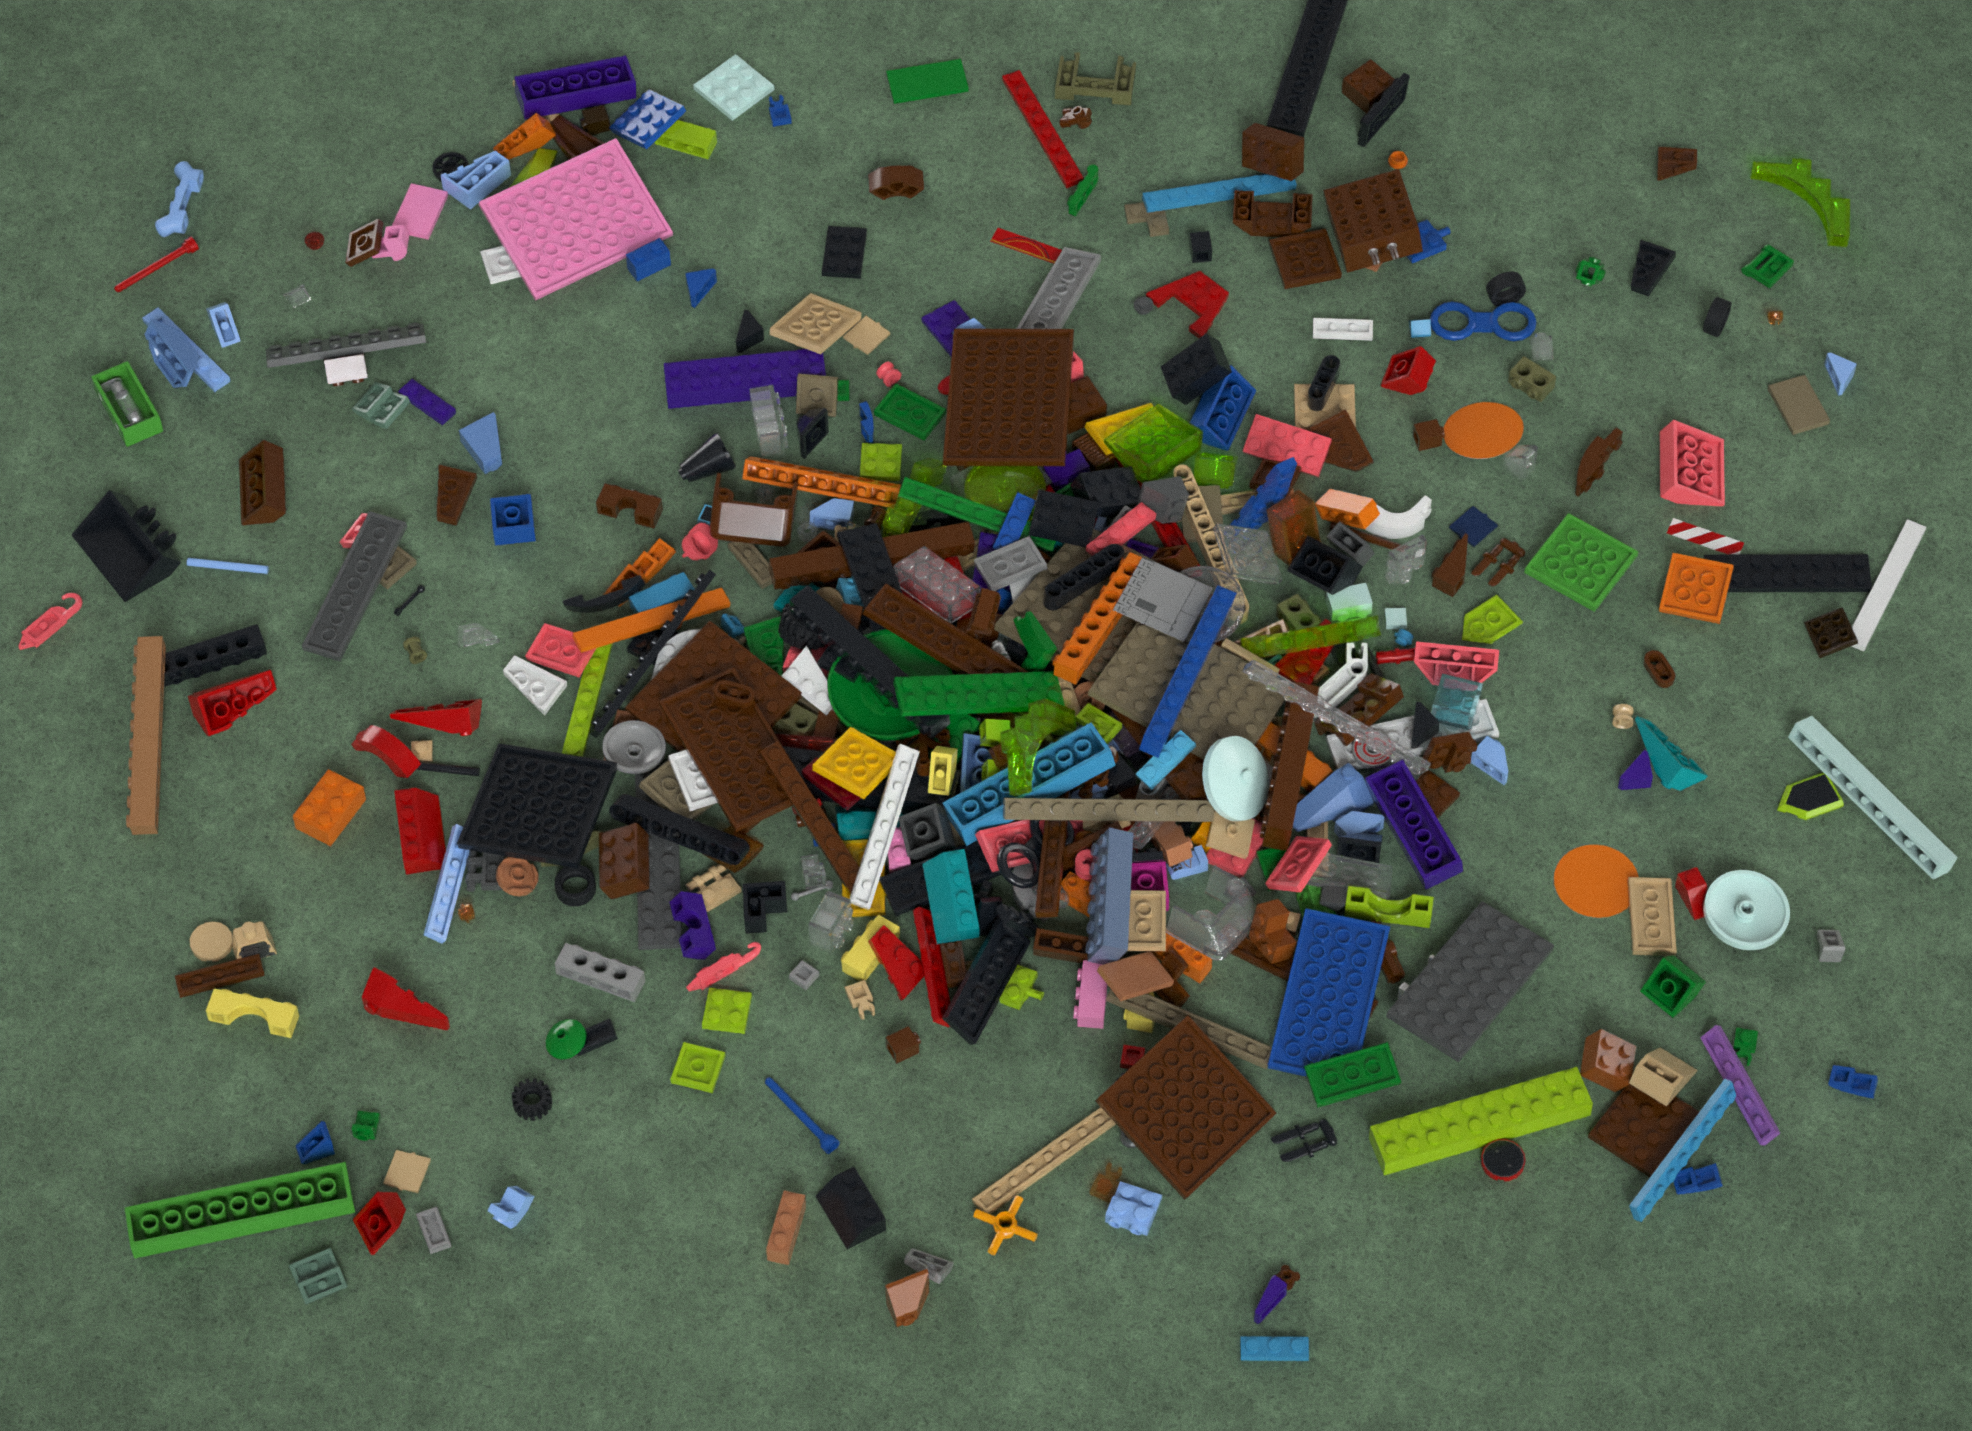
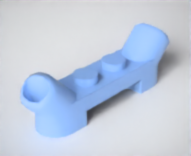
M187 161L178 163L174 168V173L180 180V185L175 189V199L170 203V213L155 222L157 232L164 238L173 233L185 234L189 223L185 210L191 192H200L203 183V170L193 169Z

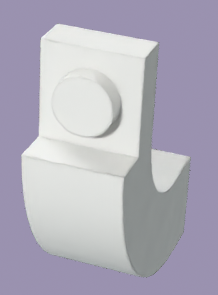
M1425 495L1413 508L1404 513H1391L1377 505L1380 515L1365 530L1375 536L1387 539H1400L1412 536L1424 528L1425 519L1432 510V499Z

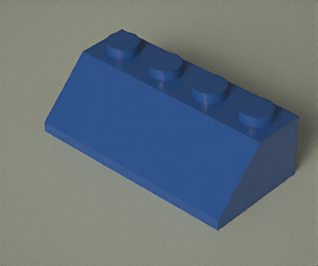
M1229 365L1232 373L1203 393L1186 429L1198 442L1225 451L1229 450L1256 392V389L1232 365Z

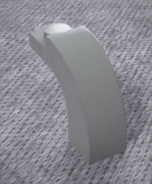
M1031 863L1014 867L1013 874L1019 878L1030 879L1033 875V867ZM1012 885L1013 898L1018 909L1022 912H1026L1029 909L1031 915L1037 919L1035 914L1037 894L1032 888L1022 889ZM1050 917L1039 918V919L1044 923V922H1045L1046 920H1048Z

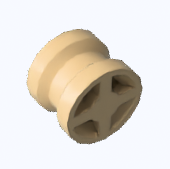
M1628 704L1614 706L1613 715L1615 717L1612 720L1613 726L1620 729L1632 727L1633 718L1631 716L1634 713L1633 707Z

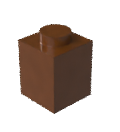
M1437 419L1414 424L1413 438L1418 451L1442 446L1445 432L1443 426H1439Z
M909 1026L886 1037V1048L896 1064L919 1053L920 1038L916 1032L913 1033Z

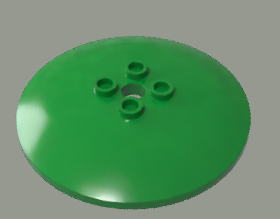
M888 629L864 635L908 676L952 675L951 668ZM838 657L833 662L827 681L828 697L834 713L846 727H852L872 739L884 741L905 739L920 733L916 724L912 721H907L904 716H901L900 710L893 708L884 695L880 696L870 682L866 683L859 675L853 683L835 672L834 669L841 657Z

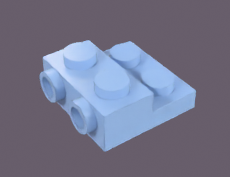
M1120 1181L1105 1214V1222L1113 1228L1122 1227L1135 1235L1143 1234L1147 1236L1162 1200V1195Z

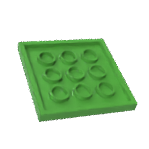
M1568 513L1525 567L1524 573L1595 612L1637 558L1638 551Z

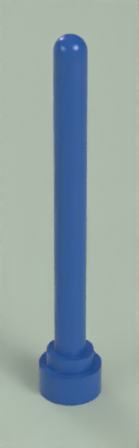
M771 1077L765 1079V1084L820 1140V1147L827 1154L838 1148L840 1142L834 1135L826 1134Z

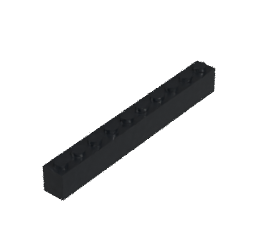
M809 585L791 598V614L796 619H801L810 632L814 631L823 644H828L837 657H842L850 669L858 671L866 683L870 682L874 686L875 691L880 696L884 695L893 708L899 709L893 681L895 677H907L908 675ZM949 715L904 716L907 721H912L916 724L920 733L928 735L931 739L950 724Z

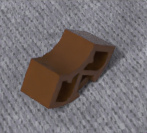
M911 165L879 167L868 174L869 193L882 200L894 196L913 198L924 190L923 171Z

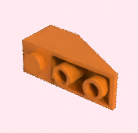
M535 113L493 149L509 160L544 146L556 134L550 122Z

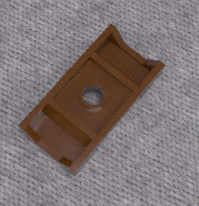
M1373 673L1369 674L1357 685L1359 692L1336 712L1327 710L1314 721L1318 734L1322 736L1326 731L1334 733L1343 745L1348 746L1404 698L1400 684Z

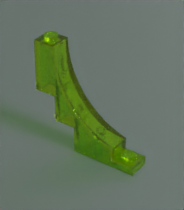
M1378 615L1302 629L1241 638V646L1256 656L1263 657L1360 641L1381 636Z

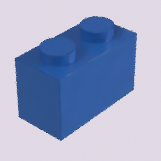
M660 238L626 254L627 269L636 281L642 280L671 265L670 251Z

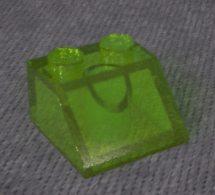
M1198 452L1195 457L1193 474L1197 485L1209 486V484H1217L1222 489H1229V486L1234 485L1238 456Z

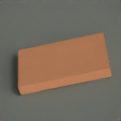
M1151 951L1100 965L1097 969L1099 975L1120 1001L1167 988L1174 983L1173 978Z

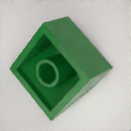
M1672 955L1662 958L1640 992L1674 1018L1697 996L1706 981Z

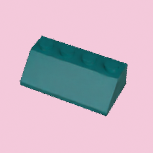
M965 849L943 852L923 863L937 944L979 938V924Z

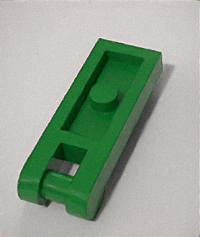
M1089 165L1087 167L1086 177L1078 183L1074 195H1070L1067 201L1070 215L1076 217L1097 185L1099 169L1096 165Z

